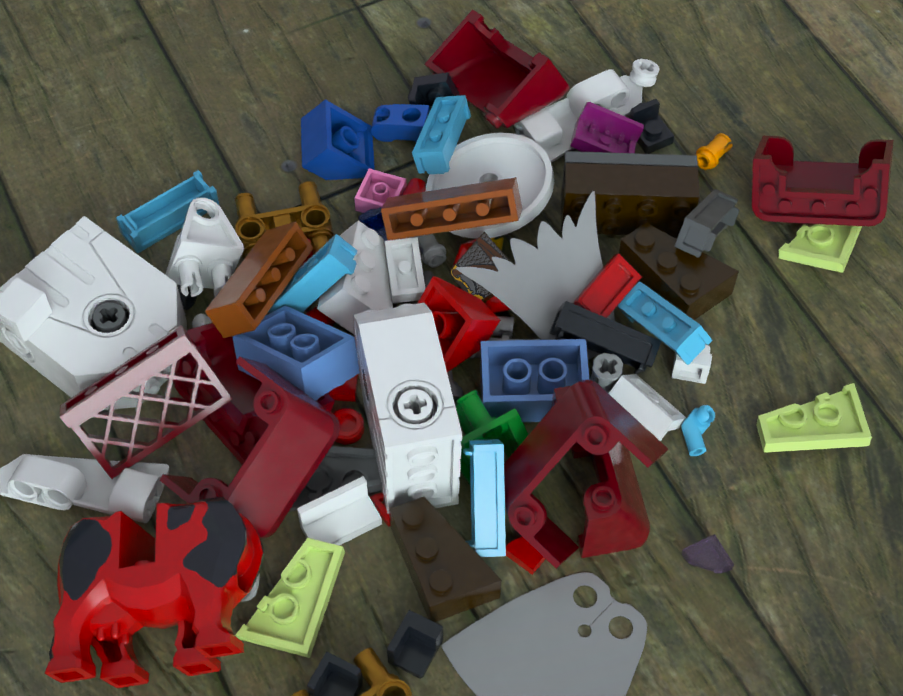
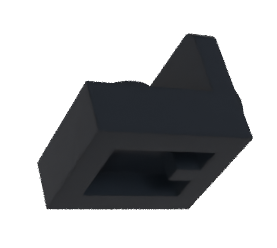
M448 72L414 77L412 90L408 94V101L412 105H429L430 107L433 106L436 97L459 96V91Z
M657 99L646 103H639L630 110L629 118L644 125L643 132L637 143L645 154H650L673 144L674 134L658 115L660 103Z

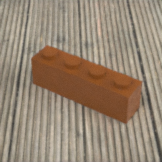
M516 177L388 197L381 208L388 240L519 221L522 212Z
M296 221L266 230L205 310L223 338L256 330L312 251V245Z

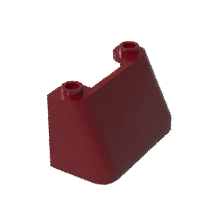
M473 9L424 64L432 75L448 72L459 91V96L466 95L467 101L485 114L484 118L497 129L500 126L504 128L511 127L558 101L570 90V86L548 57L540 52L534 57L530 56L504 39L496 28L489 29L483 21L484 17Z
M762 136L753 158L752 209L754 214L759 219L769 222L875 226L881 223L887 212L894 140H870L860 150L859 163L794 161V147L788 139L781 136Z
M213 322L186 330L192 342L233 398L202 420L243 465L269 425L257 416L253 405L254 397L262 382L238 369V364L235 363L237 359L232 336L223 338ZM191 353L177 361L175 373L195 376L197 361ZM201 370L200 377L208 378L205 372ZM173 379L174 387L183 399L190 400L193 382ZM199 383L195 401L209 403L220 396V393L213 385ZM326 393L316 402L331 412L335 400L329 393ZM194 407L193 410L196 412V411L199 410L200 408H195V407Z
M570 386L554 388L551 408ZM576 441L570 448L573 458L591 456L598 483L591 485L586 490L583 498L586 521L583 534L578 535L577 540L581 558L641 547L649 536L650 522L629 450L619 441L609 452L595 455L586 451Z

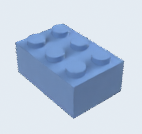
M286 305L266 315L256 330L232 336L236 359L240 356L266 364L315 401L360 373L354 336ZM238 365V369L240 371L254 377L252 374H250L248 371H246Z
M586 339L481 341V400L490 416L498 418L516 408L522 422H540L551 409L554 388L572 386L578 381L589 380Z

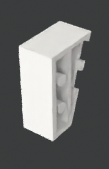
M359 220L340 235L341 238L358 250L353 258L357 263L354 273L352 275H343L319 298L317 307L320 312L352 334H354L355 327L353 314L363 313L370 309L383 310L393 308L384 239L375 230L368 228Z

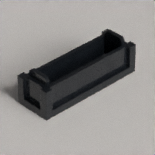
M565 301L559 307L549 332L556 336L555 340H560L561 338L586 339L588 349L600 354L617 355L623 364L635 368V374L644 373L647 366L650 368L653 366L661 341L568 301Z

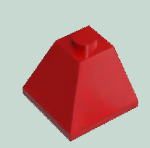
M433 276L417 303H425L432 311L447 372L481 349V341H488L501 321L480 298L439 277Z

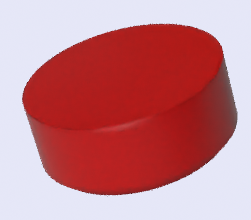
M342 408L333 413L340 425L339 435L335 442L343 445L357 442L364 433V421L361 414L351 408Z

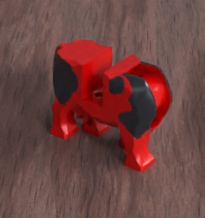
M215 497L189 504H157L156 543L153 536L122 511H117L107 517L83 518L72 525L63 540L59 557L57 589L60 609L53 621L54 636L49 651L50 662L47 665L45 674L60 683L95 678L96 666L90 654L91 644L102 662L101 680L115 688L148 684L149 673L138 662L134 654L132 645L133 634L143 627L166 629L178 625V634L174 645L177 651L173 657V667L187 676L220 671L221 662L218 657L244 653V643L234 635L230 625L233 609L253 588L264 559L263 544L252 523L241 513H238L236 508L225 498Z

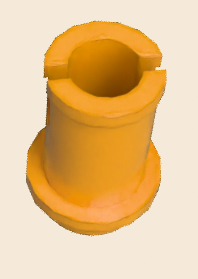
M719 133L708 145L701 146L696 151L698 166L701 169L715 168L718 165V160L732 149L733 144L729 143L731 142L729 136Z

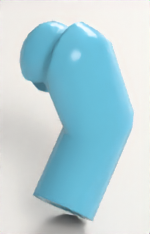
M708 405L695 408L681 425L690 456H699L706 452L702 434L715 419V412Z

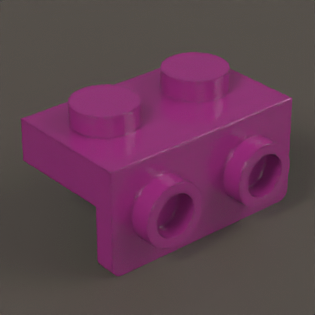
M587 102L575 123L570 146L578 149L580 152L635 153L636 142L643 132L644 125L594 103Z

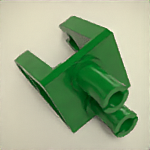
M473 390L460 397L456 401L457 405L455 406L460 427L465 433L462 441H460L462 446L460 473L469 485L470 455L463 453V449H469V440L499 439L504 444V452L509 458L528 436V432L516 408L498 418L495 416L491 417L477 394V390Z

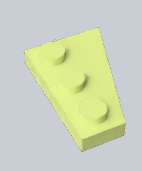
M854 383L843 386L842 391L831 395L827 392L817 395L814 401L799 405L794 403L759 415L756 424L763 452L869 446L872 439Z

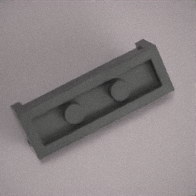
M714 189L685 217L674 247L698 258L704 250L710 251L715 238L728 225L733 226L739 214V209L735 207L738 199Z

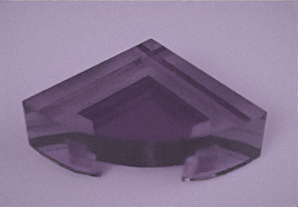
M715 534L684 548L681 553L684 559L692 566H698L714 573L728 572L734 567V563Z

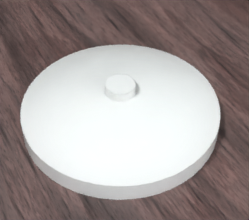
M490 133L473 137L456 145L449 162V172L429 174L426 184V191L516 177L522 204L519 221L449 231L461 237L474 239L479 238L481 234L486 232L490 238H494L520 229L541 213L549 202L554 189V172L546 151L535 141L513 133Z

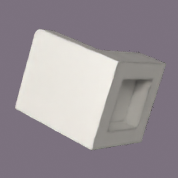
M18 277L0 294V317L13 325L18 338L24 342L52 314L45 293Z
M705 345V348L689 365L685 364L675 352L671 378L706 384L712 360L710 346Z

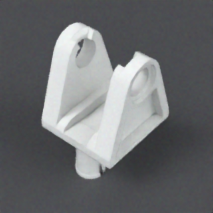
M207 198L193 199L188 208L182 230L177 236L165 275L175 281L177 285H181V292L185 296L189 294L187 287L189 286L191 297L201 294L203 288L214 289V296L216 297L234 273L244 251L243 243L216 202ZM197 210H206L211 219L198 215Z

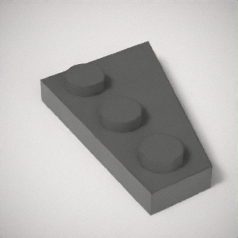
M331 446L289 512L295 511L297 508L362 476L367 481L368 493L381 491L382 482L379 476L375 449Z

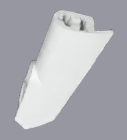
M606 70L576 84L568 92L567 98L545 107L514 124L515 132L538 143L546 151L552 163L565 155V151L575 149L570 146L575 123L587 102L594 103L626 117L630 114L632 108L642 103L643 87L633 83L627 75L619 77L614 70Z
M23 454L0 468V495L57 510H68L72 505L111 515L117 511H122L134 521L147 523L157 506L165 486L159 480L163 474L168 475L170 470L168 464L137 462L130 468H125L121 474L111 479L96 459ZM110 461L113 466L120 462Z

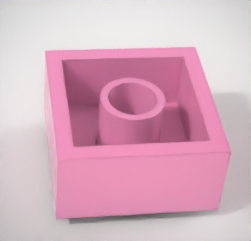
M368 169L354 198L355 211L383 218L381 213L383 204L388 197L401 196L407 187L406 179Z

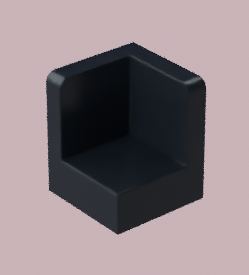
M409 610L387 648L388 663L417 678H423L443 642V626Z
M326 651L307 684L309 696H357L363 686L361 669Z

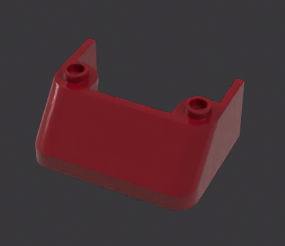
M239 356L235 363L262 382L254 397L253 405L257 416L269 424L229 486L217 478H205L198 483L191 477L163 474L159 481L188 504L206 498H225L236 508L238 513H241L252 523L260 538H268L276 532L339 435L340 425L333 413L269 366Z
M581 380L570 386L504 463L505 508L509 521L513 528L556 569L579 549V546L547 517L544 505L532 492L576 441L586 451L595 455L609 452L620 441L647 468L669 450L610 394L592 380Z

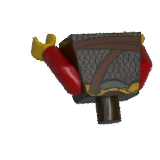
M484 232L479 238L463 243L459 247L453 267L450 270V275L460 285V289L480 298L493 313L508 311L511 309L502 301L456 269V267H477L498 271L492 261V257L503 258L511 262L502 252L504 238L500 237L494 240V238H490Z

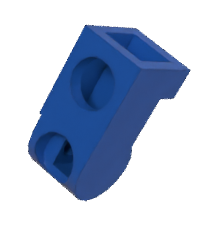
M393 104L377 107L371 126L372 136L383 142H392L394 140H412L417 142L430 112L429 105Z

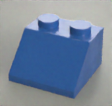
M326 99L301 118L302 168L325 180L364 178L368 169L375 170L371 125Z

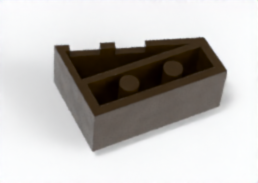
M645 223L622 238L619 254L642 276L639 281L693 320L732 295L739 273L738 270L703 252L698 258L674 247L677 239Z
M425 497L389 509L391 530L429 620L437 622L500 598L502 580Z

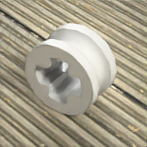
M635 60L632 65L633 70L629 76L630 80L642 87L655 85L656 76L660 70L659 66L651 60Z

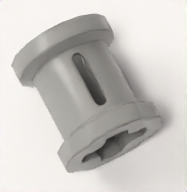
M602 353L598 355L593 361V373L590 380L599 384L609 393L622 375V360L615 354Z

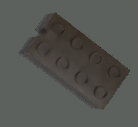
M565 151L561 188V233L564 219L567 215L570 216L575 227L577 226L585 202L592 191H595L597 234L608 236L628 235L647 223L674 238H678L685 217L699 203L697 155Z

